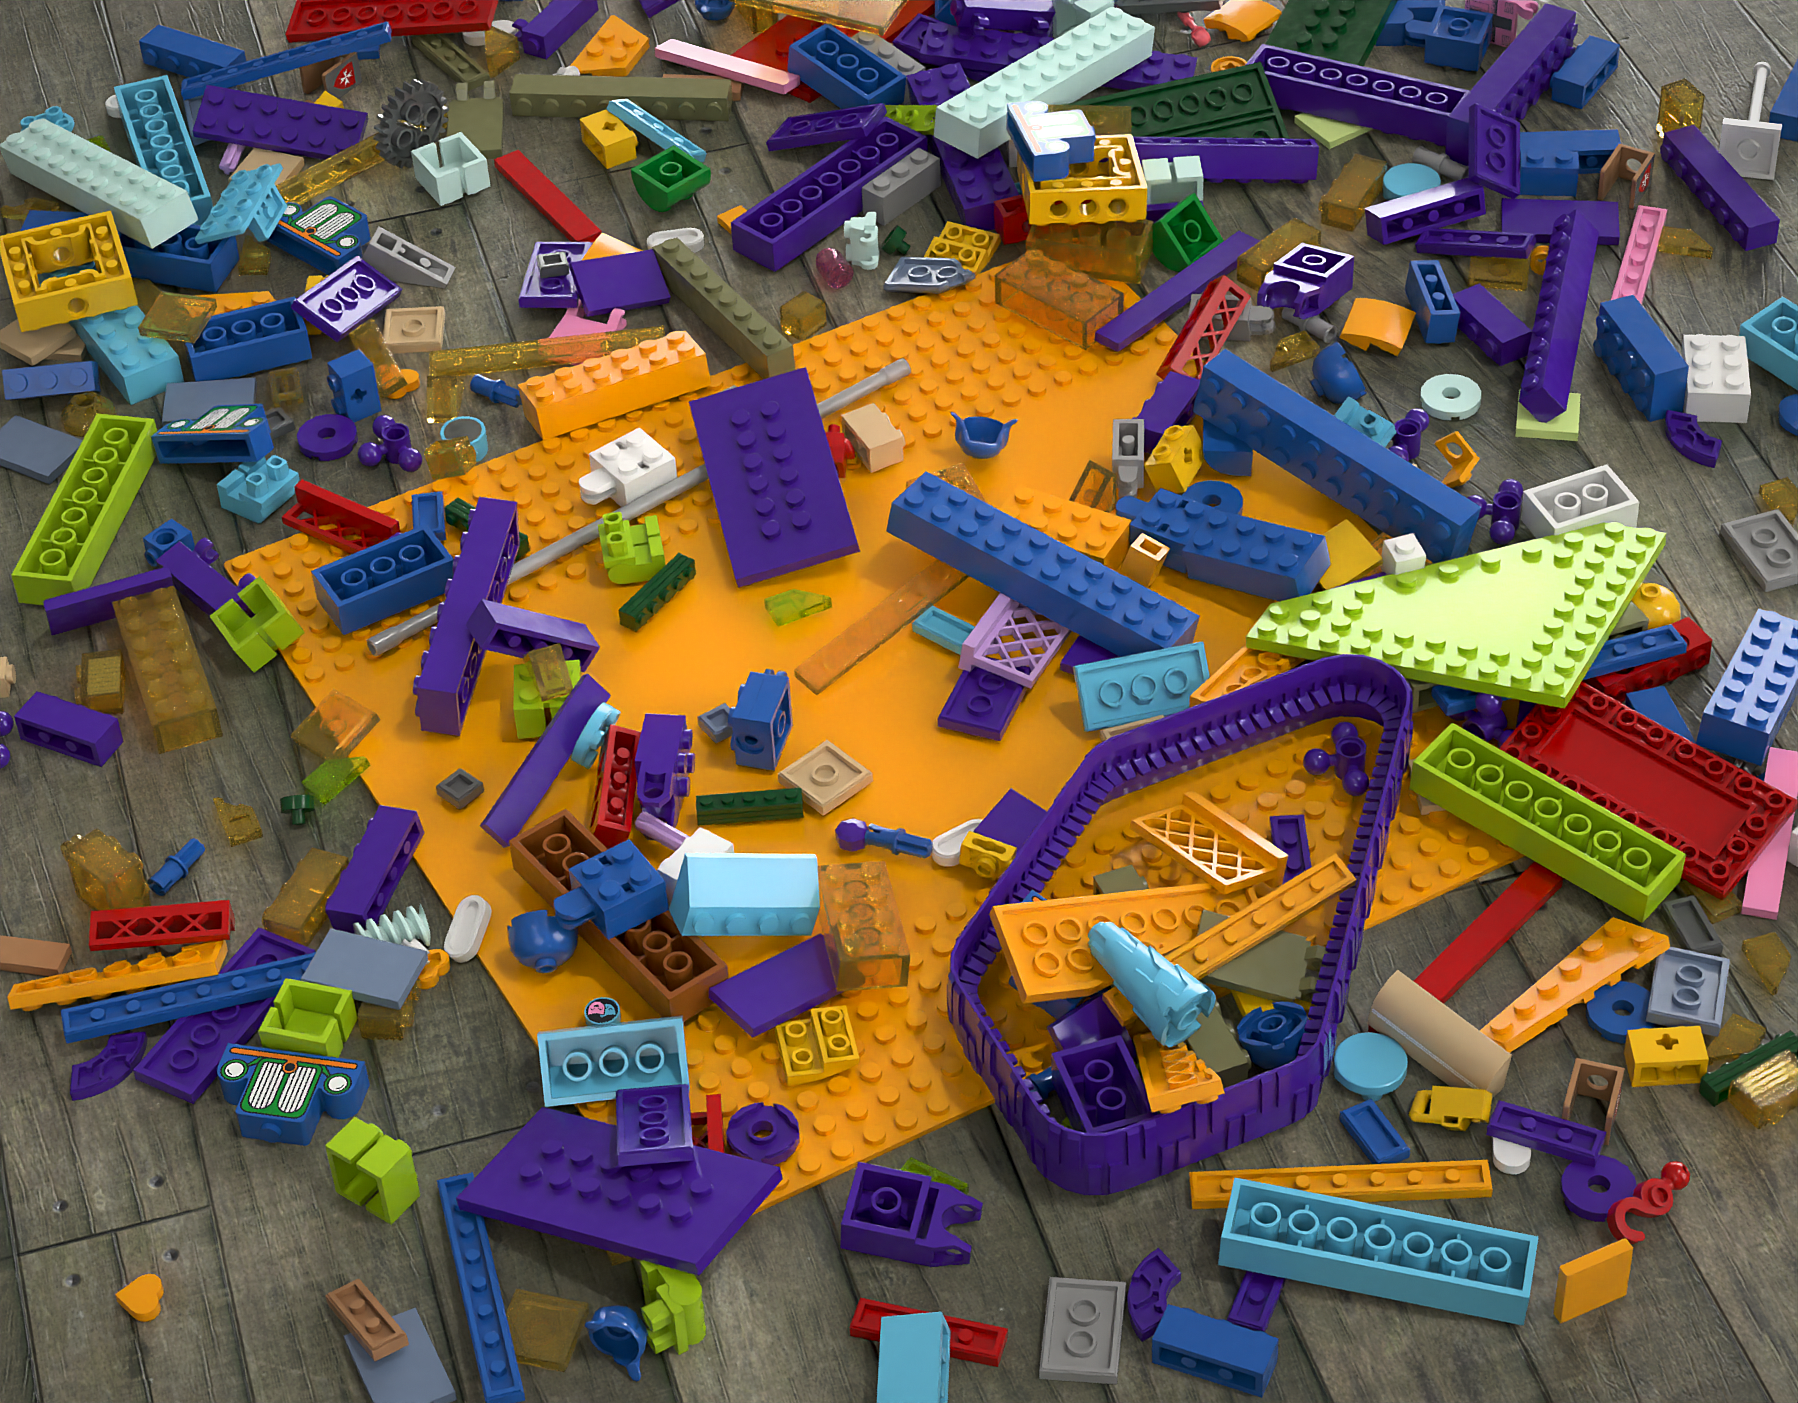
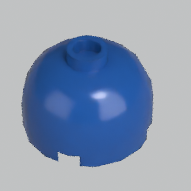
M1337 341L1323 349L1314 359L1312 372L1315 379L1311 380L1310 383L1318 397L1324 394L1330 402L1343 404L1348 396L1357 400L1367 393L1364 391L1365 386L1352 361L1349 362L1346 357L1343 358L1342 355L1346 352Z
M537 910L521 914L511 920L512 927L507 926L508 942L515 958L521 964L536 969L539 973L555 971L557 966L564 964L573 956L578 943V927L572 930L562 928L558 925L555 916H547V910Z
M1293 1002L1272 1003L1274 1009L1263 1012L1262 1008L1258 1007L1242 1018L1237 1027L1239 1042L1242 1049L1244 1048L1248 1052L1252 1063L1263 1069L1273 1070L1296 1059L1299 1047L1303 1046L1301 1044L1302 1036L1304 1033H1309L1304 1030L1309 1018L1301 1005Z

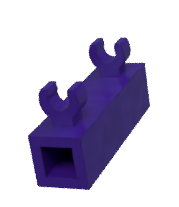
M552 0L530 23L524 19H517L512 24L513 28L520 30L514 35V39L523 42L524 53L547 60L598 11L597 0Z
M952 0L950 5V11L955 18L957 26L971 28L974 37L982 38L985 37L983 29L1031 31V36L1044 37L1043 32L1049 30V26L1056 13L1051 0Z
M206 537L197 542L193 551L179 541L155 560L159 568L169 567L173 587L207 615L210 616L233 598L250 618L255 616L252 610L238 596V593L253 582L256 577L251 573H247L240 579L238 586H234L208 565L216 561L219 554L212 549L214 544Z

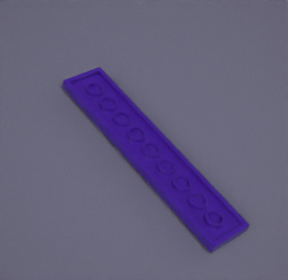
M929 22L919 53V62L943 66L960 62L962 68L997 73L1051 42L1054 38L1030 36L1024 33L1000 32L994 29L984 30V38L974 37L971 28ZM1152 51V56L1101 86L1133 90L1195 76L1198 57Z

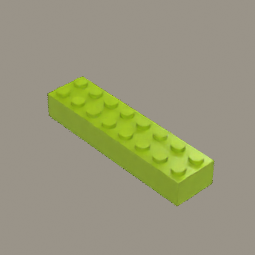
M96 414L11 574L19 603L44 605L43 601L90 587L157 455L151 438L157 432L154 419Z
M1451 723L1413 761L1410 790L1641 923L1650 916L1681 881L1686 858L1685 853L1454 723Z

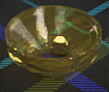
M86 391L83 394L73 396L65 405L61 414L64 429L71 435L85 437L97 413L117 415L113 402L107 397L92 391Z

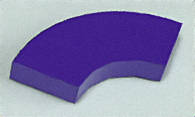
M1667 410L1665 433L1671 445L1686 458L1701 465L1715 468L1722 440L1711 437L1703 432L1697 423V415Z
M146 1032L110 1035L107 1045L97 1056L87 1062L72 1065L70 1085L72 1101L99 1095L125 1080L140 1063L145 1053L148 1040Z
M1160 1248L1151 1252L1138 1265L1131 1277L1128 1290L1127 1307L1129 1320L1133 1330L1142 1342L1155 1334L1166 1310L1168 1295L1171 1289L1181 1281L1180 1270Z

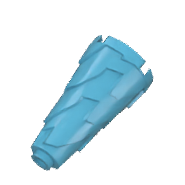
M1099 922L1091 928L1088 933V938L1090 939L1088 946L1091 949V954L1114 979L1113 984L1133 1005L1132 1010L1149 1028L1159 1043L1163 1046L1166 1045L1168 1048L1176 1046L1189 1038L1202 1026L1196 1018L1201 1012L1208 1018L1216 1001L1215 993L1207 985L1202 984L1178 964L1174 966L1153 947H1147L1123 927L1119 928L1113 922Z

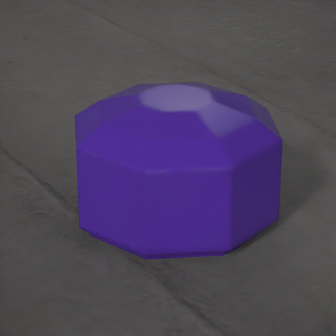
M855 818L841 821L835 829L839 848L850 852L864 849L866 846L865 833L866 830H869L866 823Z

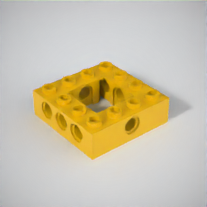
M1132 134L1096 136L1094 161L1069 164L1068 176L1056 180L1034 182L1017 151V172L1029 224L1047 226L1051 223L1076 225L1080 222L1104 224L1108 221L1121 220L1130 223L1146 219L1147 185ZM1103 158H1108L1107 162H1099ZM1084 200H1092L1088 204H1081ZM1056 201H1063L1059 205H1055L1054 203Z
M111 210L0 236V255L21 332L35 331L42 327L59 323L64 324L72 320L94 317L102 313L124 310L138 305L132 277ZM93 261L95 263L96 270L86 269L81 270L80 273L68 276L51 277L44 280L40 287L37 274L52 273L59 269L81 266Z

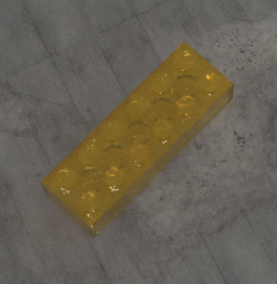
M174 585L112 602L120 636L159 754L222 737L223 733L217 708Z

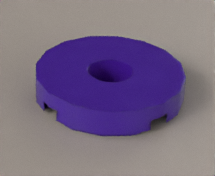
M325 414L306 421L298 430L297 440L300 451L306 457L312 459L311 456L318 457L320 461H330L349 454L353 450V445L358 442L356 425L350 418L338 414Z
M764 1102L753 1103L741 1108L730 1118L726 1131L727 1147L732 1155L770 1165H776L788 1159L795 1152L800 1142L799 1125L794 1114L784 1106L773 1103V1106H764ZM760 1130L771 1132V1135L764 1138L754 1136Z
M1599 1155L1595 1167L1572 1161L1563 1172L1560 1191L1565 1199L1564 1203L1570 1211L1584 1219L1594 1222H1605L1611 1205L1623 1198L1633 1197V1192L1637 1185L1634 1175L1626 1165L1617 1159ZM1592 1185H1602L1607 1191L1597 1193L1589 1187Z

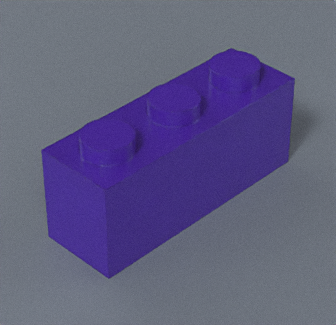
M1480 283L1453 294L1460 312L1458 328L1499 366L1528 355L1532 330Z
M1170 371L1163 382H1158L1155 393L1150 399L1145 400L1139 415L1132 418L1144 419V452L1152 454L1167 428L1174 425L1188 426L1196 415L1193 409L1200 379Z
M38 691L14 715L21 740L102 767L124 742L118 718Z

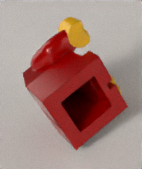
M831 424L828 426V432H825L838 477L846 478L847 464L857 463L858 453L854 450L850 440L845 438L844 433H840V426Z

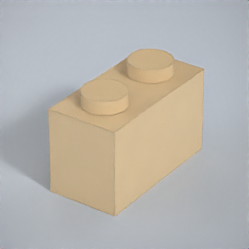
M874 403L841 415L842 433H844L845 438L850 440L854 450L858 453L859 459L871 473L904 461L903 447H905L906 442L901 430L895 429L888 415L885 412L882 413Z

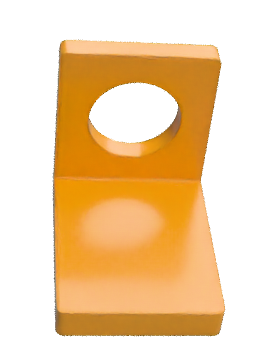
M1455 431L1434 443L1452 466L1442 481L1443 484L1450 488L1466 483L1472 476L1470 472L1480 459L1460 433ZM1447 444H1458L1463 453L1461 455L1451 453Z

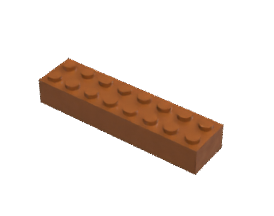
M567 809L558 812L509 840L513 869L553 909L555 898L572 891L568 869L608 850ZM669 910L609 940L606 939L592 920L578 926V934L662 1018L683 1015V1022L714 1004L709 998V988L729 979L727 964L698 936H682Z

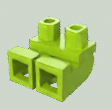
M621 512L603 515L604 524L598 525L604 566L612 582L627 584L649 581L666 565L657 515L644 517L645 524L630 526L629 520L623 521Z
M642 1260L640 1265L646 1306L642 1307L641 1311L643 1319L649 1327L647 1329V1343L655 1354L673 1346L678 1355H681L689 1350L688 1345L699 1343L706 1335L702 1287L694 1274Z

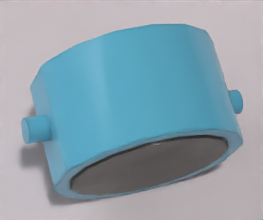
M461 416L447 421L441 427L442 450L445 459L450 463L471 465L481 461L488 452L486 428L479 419Z

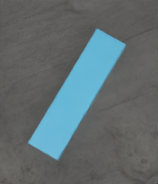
M619 99L609 101L606 110L665 150L675 145L699 162H704L707 155L706 151L630 100Z

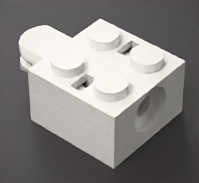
M637 428L589 453L591 473L579 479L581 498L588 504L595 505L610 497L623 507L676 479L675 457L641 428Z

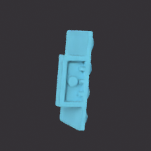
M280 163L271 166L265 164L254 170L236 172L231 177L232 180L227 188L221 193L217 204L211 209L209 217L201 225L200 231L195 237L197 244L243 234L247 227L253 232L258 242L268 240L288 207L274 184L283 170Z

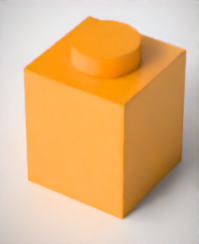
M1142 533L1130 546L1119 573L1148 588L1157 578L1170 548Z

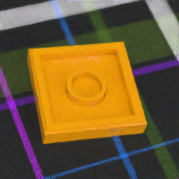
M1626 1238L1559 1267L1553 1314L1560 1324L1626 1296L1633 1247Z

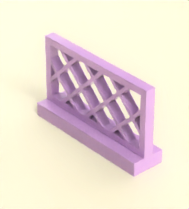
M1000 593L963 642L958 668L970 673L977 666L1032 688L1072 631L1051 619L1037 622L1034 615L1041 614ZM1026 617L1029 623L1015 625L1013 618ZM1055 629L1058 635L1045 637L1042 630ZM1034 632L1037 638L1023 640L1021 633ZM1013 635L1015 639L1013 642L1002 643L999 638L1001 636ZM1042 647L1045 653L1032 655L1029 649ZM1021 650L1024 656L1010 658L1007 652ZM999 653L1002 660L993 661L985 656ZM1029 665L1032 672L1030 675L1016 670L1015 667Z

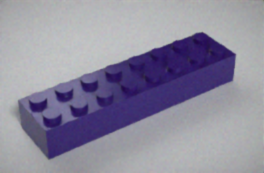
M1545 3L1451 112L1447 122L1445 154L1451 160L1469 166V107L1474 103L1517 122L1525 118L1527 111L1532 105H1536L1539 96L1549 89L1550 80L1554 72H1558L1562 68L1564 61L1575 53L1576 48L1573 47V40L1578 30V24L1575 23V11Z
M1262 44L1246 63V65L1262 63L1279 109H1291L1381 130L1386 134H1399L1407 136L1412 140H1425L1433 142L1438 146H1446L1448 116L1470 91Z
M960 62L906 75L911 105L939 106L970 88ZM925 134L932 154L940 158V173L962 224L984 231L995 229L994 201L1019 195L998 147L977 159L933 135Z
M886 116L883 117L867 137L851 139L731 222L733 250L776 272L843 225L845 221L850 220L851 217L863 211L862 187L917 148L928 152L927 136Z
M479 496L476 508H471L469 512V530L462 533L460 543L461 554L455 555L453 561L454 575L452 579H447L445 586L446 600L445 603L440 602L438 606L437 627L432 626L429 636L430 649L423 652L421 660L422 673L421 676L416 675L414 679L413 695H418L415 715L420 717L422 731L456 736L461 734L487 651L479 647L467 628L466 623L481 599L502 603L520 546L517 502Z

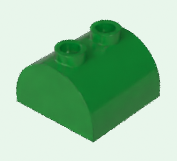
M673 145L632 168L631 176L633 184L642 200L653 210L666 212L671 209L672 205L681 200L690 199L695 192L709 185L711 170Z
M1195 192L1186 196L1154 223L1148 233L1149 245L1155 257L1161 264L1175 272H1181L1224 241Z

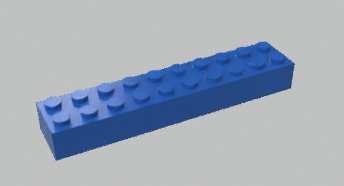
M1224 349L1203 366L1193 409L1195 414L1227 434L1247 443L1257 453L1389 536L1396 538L1413 533L1424 550L1426 559L1435 564L1460 558L1467 553L1481 510L1479 505L1227 349Z
M927 471L891 503L886 532L1120 657L1193 643L1200 618L1196 613Z

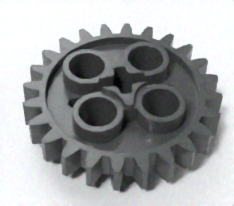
M412 79L411 84L406 81L403 83V90L396 87L394 97L391 95L387 96L388 105L382 104L381 108L384 112L376 116V118L381 120L380 124L374 126V129L379 131V133L373 137L374 140L378 141L375 149L380 151L379 156L384 158L386 162L399 168H403V166L411 168L413 163L412 150L433 142L439 143V140H441L439 134L446 132L442 124L449 120L444 117L449 108L444 106L448 100L443 97L444 92L438 89V86L423 79H420V81ZM400 119V120H405V121H407V122L401 123V122H399V121H397V120ZM420 124H421V125L425 126V128L418 127V126H416V125H420Z

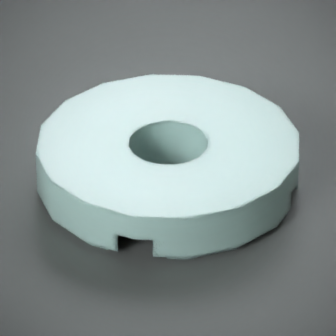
M1443 374L1434 376L1424 383L1421 387L1420 401L1424 411L1432 417L1447 421L1451 420L1452 417H1459V420L1474 415L1480 408L1481 389L1477 383L1468 377L1458 374Z

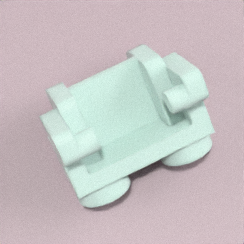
M867 212L865 217H851V221H845L844 237L850 238L851 243L846 244V261H852V265L861 266L865 270L875 269L879 263L878 227L875 226L876 212Z

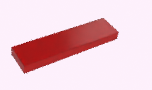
M860 1297L849 1327L850 1336L880 1342L881 1317L930 1312ZM943 1315L951 1331L950 1357L995 1367L999 1366L1008 1339V1328Z

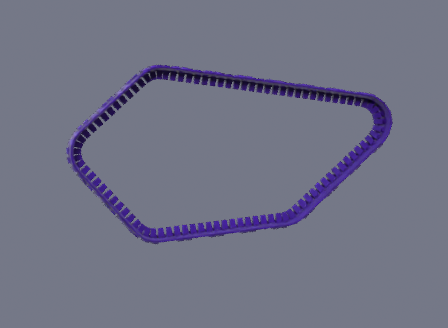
M1342 654L1324 657L1113 736L1097 744L1085 755V759L1073 776L1065 783L1045 816L1034 827L1030 836L1022 844L1019 853L989 891L986 900L956 938L955 946L950 955V973L947 984L949 1022L953 1025L965 1056L971 1062L975 1072L982 1077L992 1093L998 1109L1003 1113V1117L1013 1127L1025 1146L1030 1160L1049 1181L1066 1191L1082 1195L1105 1196L1125 1191L1289 1126L1304 1118L1306 1114L1310 1113L1317 1106L1324 1078L1330 1072L1335 1052L1337 1027L1343 1021L1349 997L1351 973L1357 966L1362 947L1364 923L1370 916L1376 890L1377 873L1382 868L1387 850L1390 822L1395 818L1400 799L1402 777L1407 771L1413 735V721H1411L1413 695L1406 678L1394 667L1380 659L1362 654ZM1337 717H1358L1383 726L1385 732L1382 734L1381 741L1384 743H1380L1378 753L1382 755H1377L1375 765L1379 767L1373 768L1372 777L1376 779H1371L1369 783V789L1373 791H1367L1365 801L1370 803H1364L1362 813L1367 815H1361L1359 825L1363 827H1358L1356 837L1359 839L1354 840L1353 850L1358 852H1351L1349 862L1353 864H1348L1347 866L1357 880L1354 886L1339 896V900L1344 902H1338L1336 913L1341 915H1334L1332 925L1336 926V928H1331L1329 938L1333 940L1327 941L1326 951L1329 953L1324 954L1322 964L1326 965V967H1321L1319 977L1324 980H1317L1315 990L1320 993L1313 994L1312 1004L1316 1006L1310 1007L1308 1017L1314 1020H1307L1304 1030L1309 1033L1303 1034L1301 1039L1303 1046L1299 1047L1296 1059L1291 1063L1224 1088L1225 1094L1218 1095V1099L1213 1102L1197 1104L1194 1101L1183 1104L1181 1109L1175 1112L1160 1113L1122 1129L1106 1133H1084L1068 1129L1057 1123L1054 1117L1049 1118L1051 1113L1046 1104L1038 1105L1042 1102L1038 1091L1030 1092L1034 1089L1030 1079H1022L1026 1076L1022 1066L1014 1067L1018 1063L1013 1053L1006 1054L1010 1051L1006 1041L998 1042L1002 1038L997 1028L990 1029L994 1026L990 1016L982 1017L986 1014V1010L978 997L980 976H984L988 970V964H992L996 958V953L1002 950L989 916L992 907L1021 903L1032 889L1037 893H1041L1045 887L1044 883L1049 882L1053 876V870L1058 869L1061 864L1060 860L1064 859L1069 853L1068 848L1073 847L1077 841L1076 837L1080 836L1084 831V825H1088L1091 821V815L1095 814L1100 806L1113 799L1321 720Z

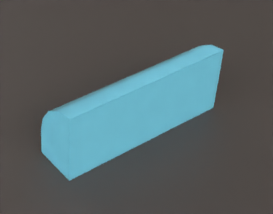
M942 1312L881 1317L877 1403H948L951 1331Z

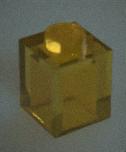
M806 291L801 292L779 307L781 330L801 342L827 326L825 302Z
M468 436L435 441L424 451L432 480L465 475L477 464L476 452L470 444Z

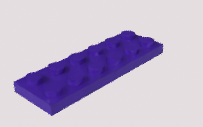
M206 85L192 132L194 137L355 165L369 118L366 112Z
M258 927L221 969L219 974L316 952V950ZM276 996L178 1018L133 1069L135 1079L194 1104L218 1076L217 1068L227 1044L245 1045L262 1025L270 1007L275 1008L273 1001Z

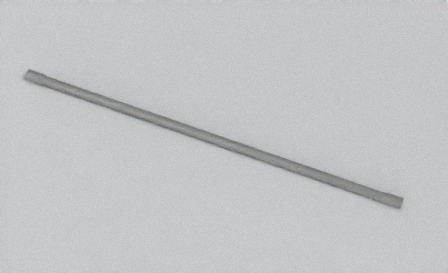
M901 358L880 369L879 372L818 403L817 406L821 419L877 389L890 385L911 373L909 363L904 358ZM705 464L612 513L621 512L623 521H630L709 479ZM603 517L515 563L507 585L598 538V525L604 524ZM439 604L367 639V645L374 656H378L399 645L403 640L437 623Z

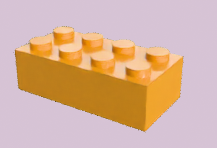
M1017 485L999 508L1000 511L1047 534L1114 571L1117 570L1125 559L1130 548V523L1132 520L1025 486Z

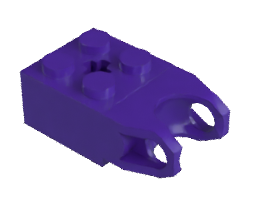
M1301 243L1274 263V269L1266 275L1265 281L1257 293V306H1266L1272 309L1278 307L1295 309L1293 316L1302 320L1318 315L1353 288L1354 256Z
M645 713L635 757L638 801L640 802L642 812H647L675 828L678 823L683 797H689L690 778L688 774L694 773L695 754L689 751L691 750L693 740L692 729H687L685 715ZM643 834L647 840H654Z
M858 1162L841 1222L840 1248L929 1267L969 1264L972 1246L960 1240L957 1236L950 1234L945 1228L952 1224L979 1221L982 1215L983 1203L951 1185L931 1181V1176ZM958 1206H967L973 1211H965ZM955 1249L961 1252L962 1254H955L948 1250Z

